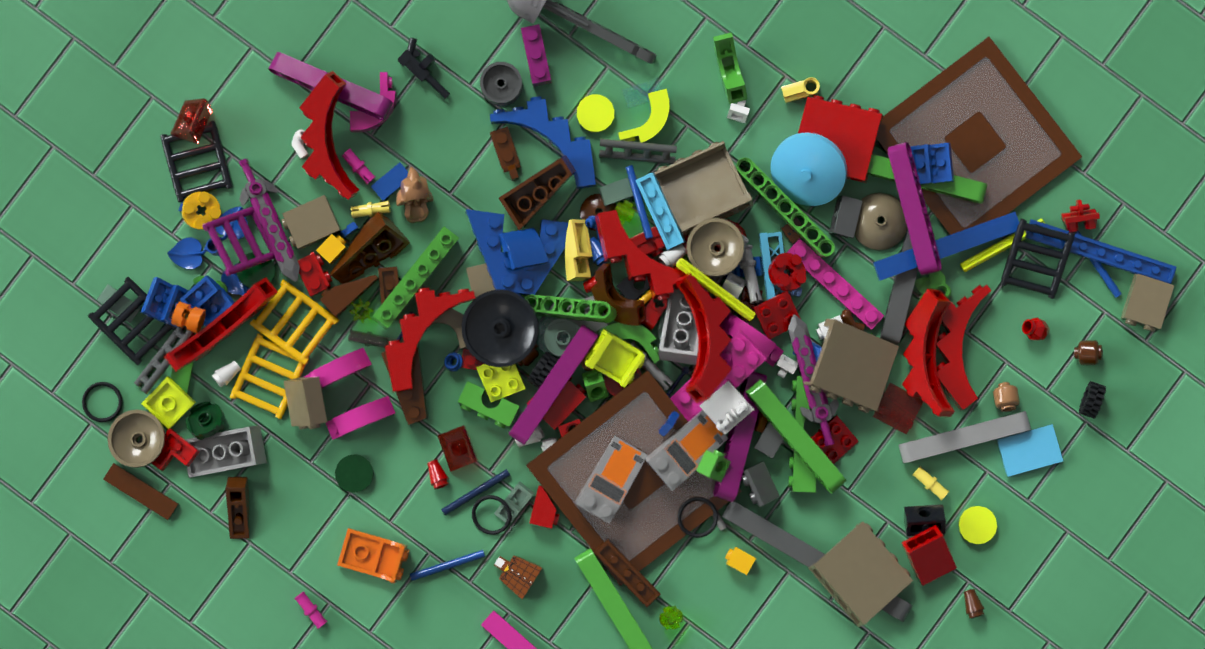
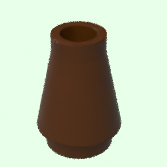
M975 589L964 591L966 615L969 616V619L984 615V607Z

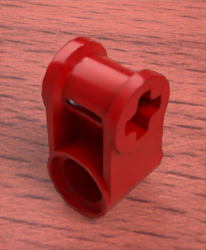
M652 298L647 306H645L646 318L641 324L650 331H652L667 308V299L663 300V307H655L656 302Z

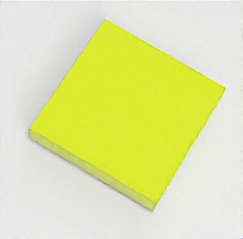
M167 376L141 404L169 429L196 402Z

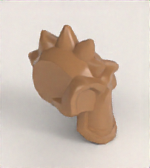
M410 167L407 178L401 181V189L397 193L396 205L405 206L404 215L410 223L423 222L429 213L426 202H433L434 199L428 189L426 178L419 176L418 172L413 167Z

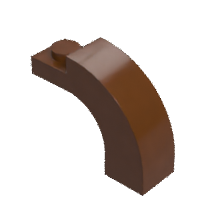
M602 264L595 272L597 283L591 288L595 301L607 302L616 309L617 316L614 321L625 325L639 326L646 318L644 300H630L621 296L613 285L610 264ZM608 308L603 311L605 314L608 313Z

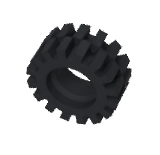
M545 352L530 373L527 381L540 388L558 359Z
M1092 381L1088 383L1081 399L1079 414L1096 418L1105 397L1106 386Z

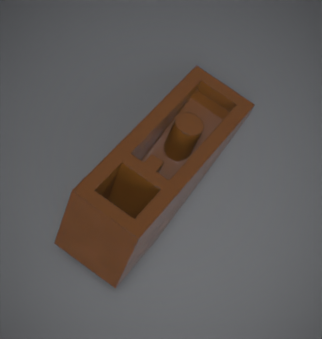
M376 275L334 286L332 289L328 287L321 294L323 297L320 300L335 317H338L379 278Z
M228 477L225 489L230 539L249 538L248 477Z

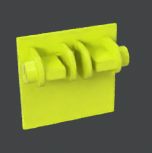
M483 364L476 367L490 402L526 389L516 364L506 367H494Z

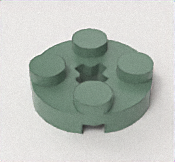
M565 318L552 321L544 334V343L548 351L555 356L561 357L580 329L579 326ZM563 332L564 335H568L566 343L558 341L559 333Z

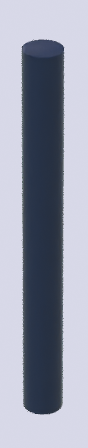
M507 469L442 508V512L444 515L449 514L509 477L510 473Z

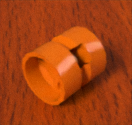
M179 301L173 312L171 324L180 328L186 326L187 330L198 333L204 324L206 310L198 307L191 308L190 304Z

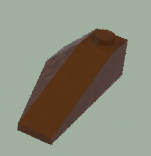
M378 212L363 226L330 275L342 284L348 283L364 274V270L373 265L377 267L384 259L397 256L410 244V241L390 219Z

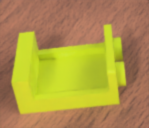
M603 329L583 361L589 368L598 370L625 388L627 384L629 385L633 381L637 368L640 369L644 364L645 355L638 348Z

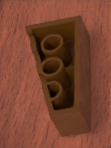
M566 155L499 197L518 230L524 228L576 172Z
M419 343L412 362V389L396 392L408 425L428 419ZM385 351V352H382L381 355H382V357H383L384 363H385V365H386V368H387L388 373H389V376H390L389 367H388V361H387V356H386V351Z

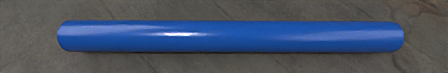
M633 165L626 167L644 235L646 240L652 239L653 235L641 192L635 181L637 180Z
M1079 230L1075 232V234L1081 235ZM1089 259L1114 297L1120 296L1122 293L1100 262Z
M483 550L410 573L412 581L483 558L485 554Z

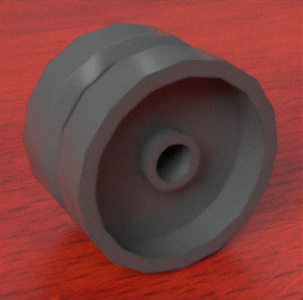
M495 62L483 70L480 77V88L484 98L490 104L497 107H506L519 99L522 92V78L519 71L512 64ZM499 81H503L505 85L502 87L498 86Z

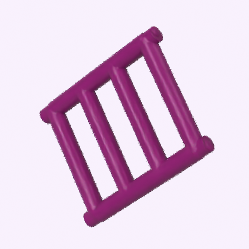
M253 206L209 221L202 226L205 231H208L226 267L225 274L227 276L275 259L271 245ZM252 215L270 251L269 253L262 254L244 217ZM238 221L255 258L247 259L230 222ZM223 226L241 262L240 264L233 266L215 230L216 227Z

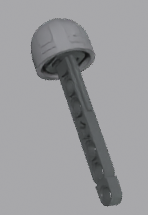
M507 0L509 7L516 15L534 24L541 9L545 8L650 64H653L657 56L650 50L639 46L633 41L555 0Z

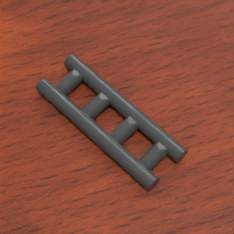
M600 139V146L605 147V150L599 151V157L674 164L676 157L670 156V153H676L677 146ZM613 147L625 148L624 152L613 151ZM632 149L644 150L643 154L632 153ZM651 151L663 152V154L651 155Z
M186 326L174 330L134 382L138 387H141L143 383L145 384L141 389L145 394H148L170 364L166 359L160 363L165 354L193 336L194 332L187 330L185 333L183 332ZM178 338H180V340L177 342L174 348H172V345L176 342ZM156 368L157 370L153 373V375H152V376L150 377V379H149L148 376H149V375L151 374V372Z

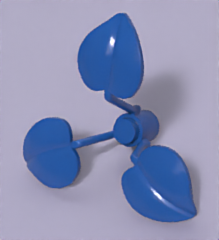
M239 206L229 209L219 218L243 210V208ZM238 221L230 222L237 239L243 238L244 233ZM223 226L216 227L217 233L224 235L219 237L221 242L226 240L228 236ZM192 237L182 239L167 253L175 264L184 269L198 268L203 261L201 255H204L207 251L213 256L220 257L212 239L206 242V247L201 251V243ZM225 272L222 274L221 281L226 284L227 292L243 296L249 290L239 282L237 273L229 276Z

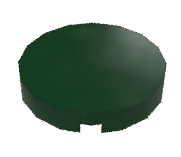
M253 252L245 254L248 260L255 258ZM270 260L238 272L237 277L239 282L248 289L264 278H267L271 283L275 276V266L273 261Z
M357 454L342 458L335 470V479L338 485L351 493L367 489L374 476L370 461Z

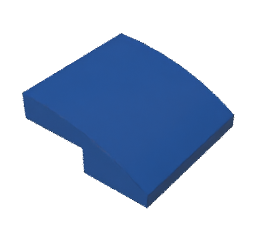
M951 143L911 146L920 185L954 181Z
M535 228L499 234L503 252L508 253L512 270L548 262L544 246Z
M208 275L180 298L182 302L190 304L191 308L198 307L206 310L205 327L235 303L229 294Z
M154 277L141 313L179 328L171 324L173 312L178 302L181 301L180 298L189 290L179 285H172L159 277Z

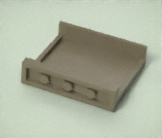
M724 141L712 143L709 148L697 150L691 156L679 158L674 164L662 166L654 172L683 237L690 235L692 230L704 220L711 218L726 219L754 206L753 199L750 193L747 192L725 147Z
M826 319L824 326L828 328L817 364L811 381H805L804 384L810 386V390L813 392L821 393L822 391L827 393L826 397L837 400L839 398L843 400V404L851 407L856 405L859 411L865 413L877 411L899 346L839 320Z
M863 521L857 524L851 532L809 567V570L858 627L865 625L913 581L909 571L901 567L897 557L885 548V543L880 538H877L873 534L871 526Z

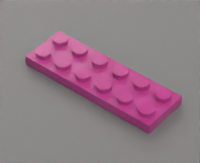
M741 330L731 338L729 344L720 354L732 370L715 392L728 380L737 388L768 358ZM691 378L670 398L687 421H690L703 410L699 406L703 402L697 404L685 391Z

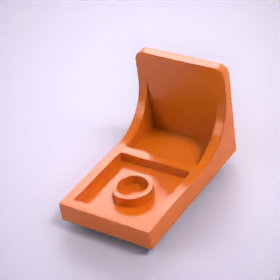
M348 528L337 565L376 576L395 584L397 580L400 581L402 579L404 569L401 566L403 562L407 561L410 550H407L408 545Z

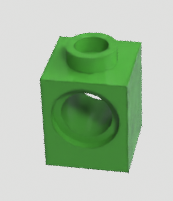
M595 369L582 373L590 402L609 397L601 372Z
M706 450L696 471L722 482L731 461L725 459V454L720 451L714 450V452Z

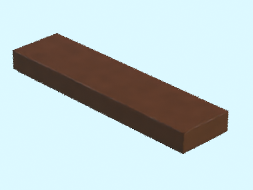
M115 463L112 464L103 478L109 484L167 520L170 519L179 505L176 501Z
M608 538L594 551L646 607L661 595Z

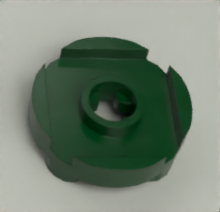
M210 402L199 403L190 410L189 418H186L187 429L199 440L211 437L224 429L225 416L217 404H211ZM207 417L208 420L202 423L204 421V418Z

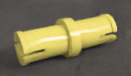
M389 201L373 204L372 202H367V205L351 206L352 218L373 217L378 212L382 214L391 213V209H389L390 203Z
M921 466L913 473L912 476L916 477L925 485L924 488L926 490L932 491L940 500L949 493V490L936 481L937 478L935 476L932 477Z

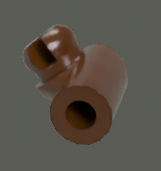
M850 310L842 311L840 317L843 323L864 331L865 324L855 322Z

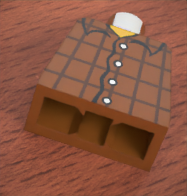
M515 555L510 562L499 556L494 564L495 567L503 571L499 579L521 599H523L543 568Z

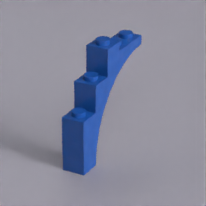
M532 97L530 101H527L528 109L515 107L512 108L513 111L505 112V109L494 110V114H490L491 124L523 126L549 139L561 151L563 156L566 155L575 168L574 178L577 189L596 187L590 139L577 137L574 138V141H571L568 119L554 117L552 121L548 120L546 99Z

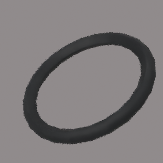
M108 382L92 384L87 388L82 397V407L85 414L96 422L113 420L122 408L123 401L120 391ZM107 386L117 394L118 407L110 417L97 418L88 411L86 398L93 388Z
M487 495L475 502L472 509V519L480 531L495 535L508 528L511 521V510L502 498ZM494 499L504 505L507 511V521L499 530L490 531L478 523L476 509L482 501Z
M691 498L685 501L678 511V524L681 530L691 537L707 536L715 529L718 522L716 507L705 498ZM695 501L708 504L714 513L712 526L709 530L700 534L688 531L684 527L681 517L684 508Z

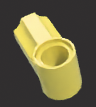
M809 77L803 81L781 87L785 103L817 95L820 83L816 78ZM808 83H814L816 90L813 92L806 89Z

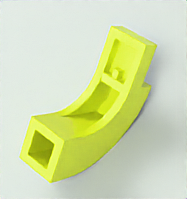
M667 89L648 93L651 104V115L648 121L641 127L619 132L620 140L635 141V136H639L640 142H645L659 133L666 123L670 105Z

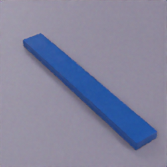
M1016 212L935 240L940 259L1016 232L1019 224ZM913 248L873 262L879 281L918 267Z
M1032 219L1029 222V224L1052 229L1068 234L1069 232ZM1026 231L1025 238L1063 250L1065 241ZM1075 234L1070 250L1072 254L1169 284L1172 283L1177 268L1176 266Z

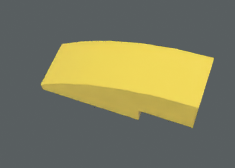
M571 219L568 223L565 242L567 281H584L591 277L588 258L593 257L588 227L585 224V220Z

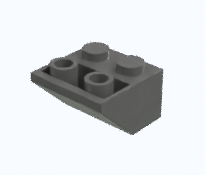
M764 462L743 470L741 479L745 487L749 486L751 490L749 497L754 505L757 504L761 507L780 497Z

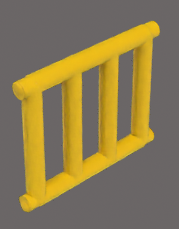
M283 279L278 293L270 300L257 319H253L250 322V325L306 365L310 354L332 325H336L339 322V319ZM288 291L296 299L270 331L262 324ZM303 302L312 309L288 341L285 342L277 335ZM319 313L327 320L305 350L300 353L293 345Z
M257 333L234 384L230 398H239L275 414V417L281 420L288 407L285 389L249 374L252 363H255L284 377L295 379L301 377L306 365L274 342L264 339L262 334ZM260 345L298 361L295 372L256 356ZM246 380L282 396L283 399L280 406L276 407L240 391L244 381Z

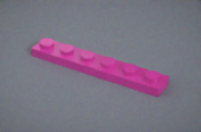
M800 238L788 250L787 253L799 255L806 271L870 330L884 317L877 308Z

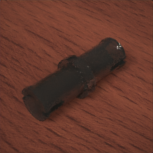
M353 329L350 330L351 335L348 338L350 342L362 343L368 347L372 345L385 348L389 340L388 336L385 337L372 334L370 331L365 333Z

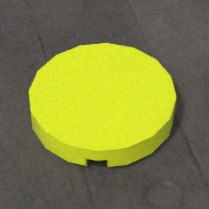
M599 94L586 96L577 107L579 124L589 132L606 130L614 119L612 103L608 98Z
M969 507L964 510L959 518V532L970 543H986L996 533V518L985 507Z

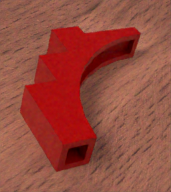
M331 71L323 76L299 107L307 118L313 120L300 137L304 140L306 146L314 150L302 165V168L305 169L307 175L315 180L321 176L324 177L326 183L332 185L342 197L349 200L359 192V189L349 179L340 164L335 151L332 133L334 109L339 95L347 83L335 72Z
M617 210L602 212L596 215L595 220L605 262L618 263L624 258L628 280L640 282L646 280L647 277L652 299L658 298V301L669 299V296L674 293L673 287H675V290L679 289L675 282L678 278L687 274L679 269L665 266L651 259L638 249L621 225Z
M689 273L678 278L675 284L685 296L697 328V363L685 391L698 404L708 400L732 370L726 360L720 356L731 339L719 326L731 310L719 297L712 299L709 293L697 282V279Z
M267 278L255 283L225 312L190 339L168 352L164 358L176 372L193 361H198L209 354L219 342L231 336L244 322L254 317L278 291Z
M978 285L971 291L973 295L969 298L964 296L956 302L957 307L952 302L950 303L941 322L948 333L943 332L937 338L936 348L947 361L946 364L941 362L937 365L940 385L960 410H964L978 399L969 384L964 370L962 345L965 328L972 312L979 302L992 291L988 285L983 287Z
M430 288L418 289L419 293H415L419 316L415 317V314H408L403 316L404 319H400L404 342L400 343V340L389 341V345L385 346L393 393L412 389L411 370L413 357L425 331L446 311L460 304L473 301L475 299L474 291H469V288L458 290V294L451 295L450 292L439 293V297H435L434 290H430Z
M927 289L904 324L909 330L910 335L914 338L903 353L908 360V364L913 368L902 385L907 390L906 392L909 396L913 398L920 397L923 402L928 404L936 416L951 417L955 411L947 401L941 388L936 365V343L939 328L951 301L941 290Z

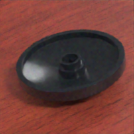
M498 289L479 295L469 304L462 319V337L467 349L477 360L494 367H506L522 361L533 350L539 335V322L534 308L523 296L510 290Z

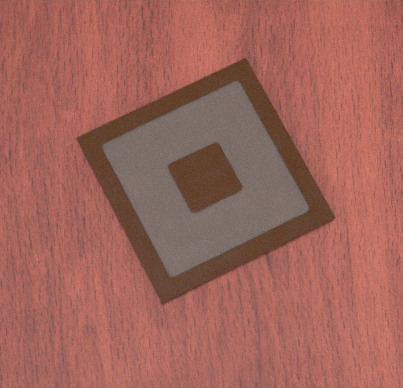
M989 36L884 115L883 120L881 119L876 138L887 154L888 147L908 142L910 147L949 142L951 143L953 175L988 184L983 204L922 189L926 205L949 235L1010 213L1082 158L1078 150Z
M648 370L526 465L593 552L608 538L639 571L687 535L678 524V511L685 501L694 497L705 498L714 504L717 511L729 502L714 497L713 492L716 480L696 470L672 491L645 460L610 524L575 503L614 435L649 455L688 422ZM672 412H677L680 414L677 421L663 437L659 434L661 426L666 423ZM740 488L738 489L737 495L742 492ZM691 502L682 512V523L691 532L713 515V510L704 502ZM601 560L619 585H623L624 583Z

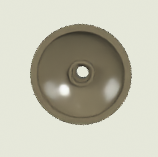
M873 193L862 198V206L854 234L855 238L862 245L873 250H885L898 244L907 231L901 202L894 196L885 193ZM878 217H882L884 219L883 224L878 223Z
M711 218L702 221L692 230L687 241V254L690 262L703 274L709 276H722L730 273L740 264L744 255L745 244L740 230L733 223L725 219ZM717 245L721 246V250L719 252L715 251V247Z
M130 410L121 414L112 423L108 432V446L111 454L118 462L128 467L138 468L151 464L159 457L165 444V432L161 422L153 414L144 410ZM139 437L143 438L141 443L137 441Z

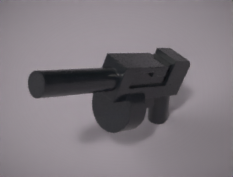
M410 37L408 48L398 58V62L403 67L406 66L421 82L426 80L444 99L448 98L450 93L430 75L432 72L428 69L436 61V58L430 53L420 61L417 56H420L421 53L415 48L418 39Z

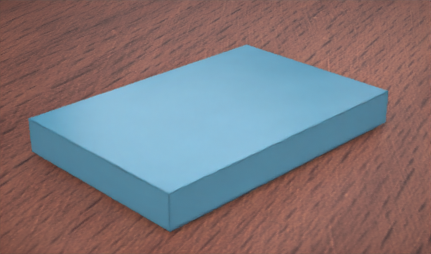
M1053 424L997 439L1007 477L1063 462Z

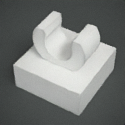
M746 100L740 101L737 104L731 103L727 118L745 123L750 108L744 107Z
M782 354L776 364L781 367L777 375L784 378L787 372L794 374L798 362Z

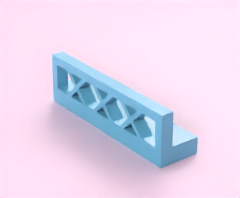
M649 173L635 180L666 249L670 250L686 242L655 173Z
M782 232L759 233L767 300L775 297L778 292L783 293L780 290L781 288H778L771 282L768 274L771 257L774 254L779 255L776 252L778 248L780 254L784 253ZM769 237H778L779 245L775 250L769 247Z

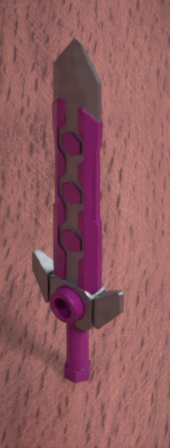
M245 158L239 161V164L242 166L249 183L242 189L239 198L240 203L244 206L250 198V202L264 229L282 274L296 282L300 265L267 193H277L278 191L274 184L266 180L255 179L249 166V161Z
M793 315L788 331L810 408L800 407L802 416L810 422L820 423L825 446L832 445L834 440L832 439L827 421L835 415L839 406L838 400H833L828 405L826 393L822 391L821 393L813 392L810 390V386L804 384L805 381H811L817 363L807 324L798 316Z

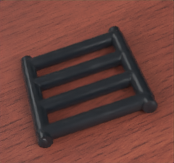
M215 121L208 122L209 125L169 136L167 134L160 135L178 202L184 201V198L194 192H209L226 187V189L233 188ZM211 133L213 143L172 154L170 143ZM216 151L218 162L177 172L175 161ZM217 169L221 170L223 180L182 191L181 179Z
M1020 219L1000 285H1014L1047 294L1049 298L1055 299L1075 233L1068 232L1066 234L1029 224L1026 220ZM1024 230L1065 241L1062 252L1021 241ZM1018 249L1059 259L1057 269L1016 259ZM1013 266L1054 277L1051 287L1010 277Z
M128 276L124 280L125 283L97 311L89 313L88 317L136 365H139L142 361L141 358L171 329L174 330L177 327L165 324L137 353L127 345L154 318L146 316L122 340L114 333L145 302L147 294ZM131 289L138 298L107 326L100 317Z

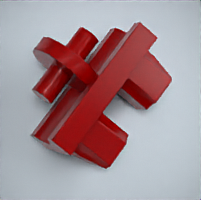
M1081 199L1076 200V206H1070V212L1061 214V219L1065 222L1067 231L1076 232L1078 231V222L1084 221L1085 229H1096L1097 219H1100L1099 212H1096V209H1090L1089 204H1082Z

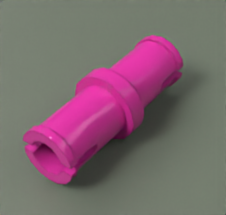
M351 148L341 156L353 168L352 171L362 178L366 185L376 177L364 165L365 162L355 155Z
M304 591L294 598L305 611L304 615H308L317 629L327 622L318 611V606L311 602Z

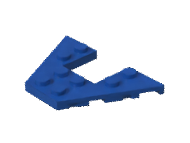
M465 210L495 290L503 289L523 295H535L565 249L568 223L542 219L540 221L539 237L544 246L548 262L512 270L508 253L501 252L502 244L499 234L503 233L505 214Z

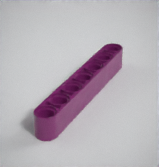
M280 52L276 53L268 68L271 73L312 91L323 76L328 73ZM342 79L347 84L339 95L338 102L377 119L385 120L393 104L390 99Z
M908 142L888 147V155L919 272L923 276L941 271L942 265L911 147Z
M584 324L581 326L509 432V436L523 445L526 444L599 335Z
M755 371L742 382L739 392L754 410L729 431L724 449V458L731 462L722 482L716 481L713 492L714 497L730 502L735 500L759 412V409L745 392L759 380H762L765 384L767 381V375Z

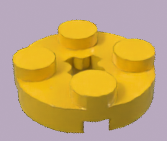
M194 192L187 196L182 204L183 220L188 226L198 230L203 229V224L218 219L221 215L218 200L208 192ZM199 205L200 207H205V215H198L196 213Z

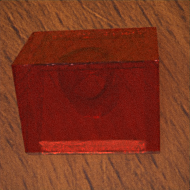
M204 98L184 101L171 135L198 144L212 113V108L208 101Z
M466 425L438 435L450 472L478 462Z

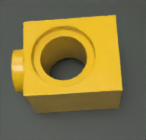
M331 234L316 251L332 265L347 250V247L344 246L346 241L339 235L335 237Z
M734 547V549L730 548L725 556V559H727L726 564L745 575L748 574L756 560L755 557L737 547Z

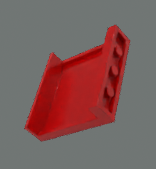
M813 95V98L807 97L798 134L814 133L832 141L841 150L846 160L847 179L867 183L868 169L881 119L883 120L880 110L874 108L864 110L857 104H850V106L842 105V101L835 99L829 102L825 101L824 97Z

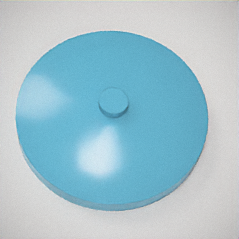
M799 133L786 138L777 147L771 160V175L774 183L793 202L805 206H819L832 201L841 192L847 179V164L841 150L829 139L814 133Z

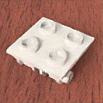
M729 380L714 392L708 400L699 405L716 424L717 429L724 434L728 433L754 410Z

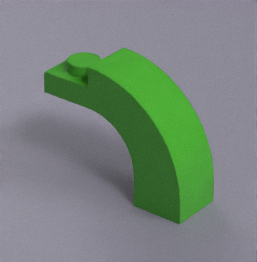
M732 32L713 37L716 60L729 104L747 100L746 87L739 68Z
M613 322L596 331L600 335L602 330L606 329L622 340H636L643 346L654 364L659 361L658 347L655 344L653 346L650 344L656 340V337L642 325H625Z

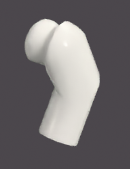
M302 129L295 132L292 140V147L300 159L308 155L304 148V140L300 138L305 132Z

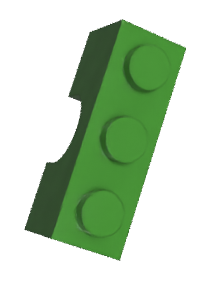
M467 381L458 400L461 403L460 408L469 412L473 409L478 412L477 416L488 420L490 417L496 420L494 424L504 429L506 426L511 427L520 406L502 398L497 407L487 408L482 401L485 389Z

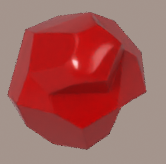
M1037 317L1025 320L1022 325V331L1030 340H1044L1049 334V327L1044 320Z

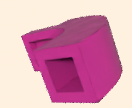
M380 72V95L393 102L385 120L377 119L361 111H350L351 132L373 130L382 125L392 114L396 104L397 93L396 91H389V89L393 88L392 77H389L388 72Z
M731 313L719 325L730 338L741 330L768 357L765 362L772 367L784 352L765 335Z
M363 347L313 370L304 377H319L322 390L347 376L360 372L372 364Z
M386 396L334 417L326 422V426L332 440H335L366 425L385 419L395 414V410L389 396Z

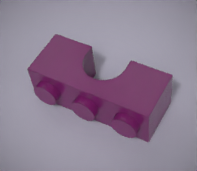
M540 24L521 28L533 87L552 83Z

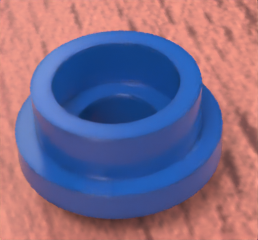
M456 352L449 353L444 360L445 367L452 372L460 370L463 365L462 356ZM454 359H456L457 362H456V364L453 366L452 362H453Z

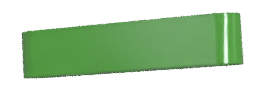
M527 295L525 297L531 305L536 301L534 310L537 316L604 323L614 321L617 316L616 309L603 301L542 295ZM554 303V308L549 311V306ZM572 305L571 311L567 312L568 306ZM590 307V311L585 314V309ZM608 308V313L603 316V311Z

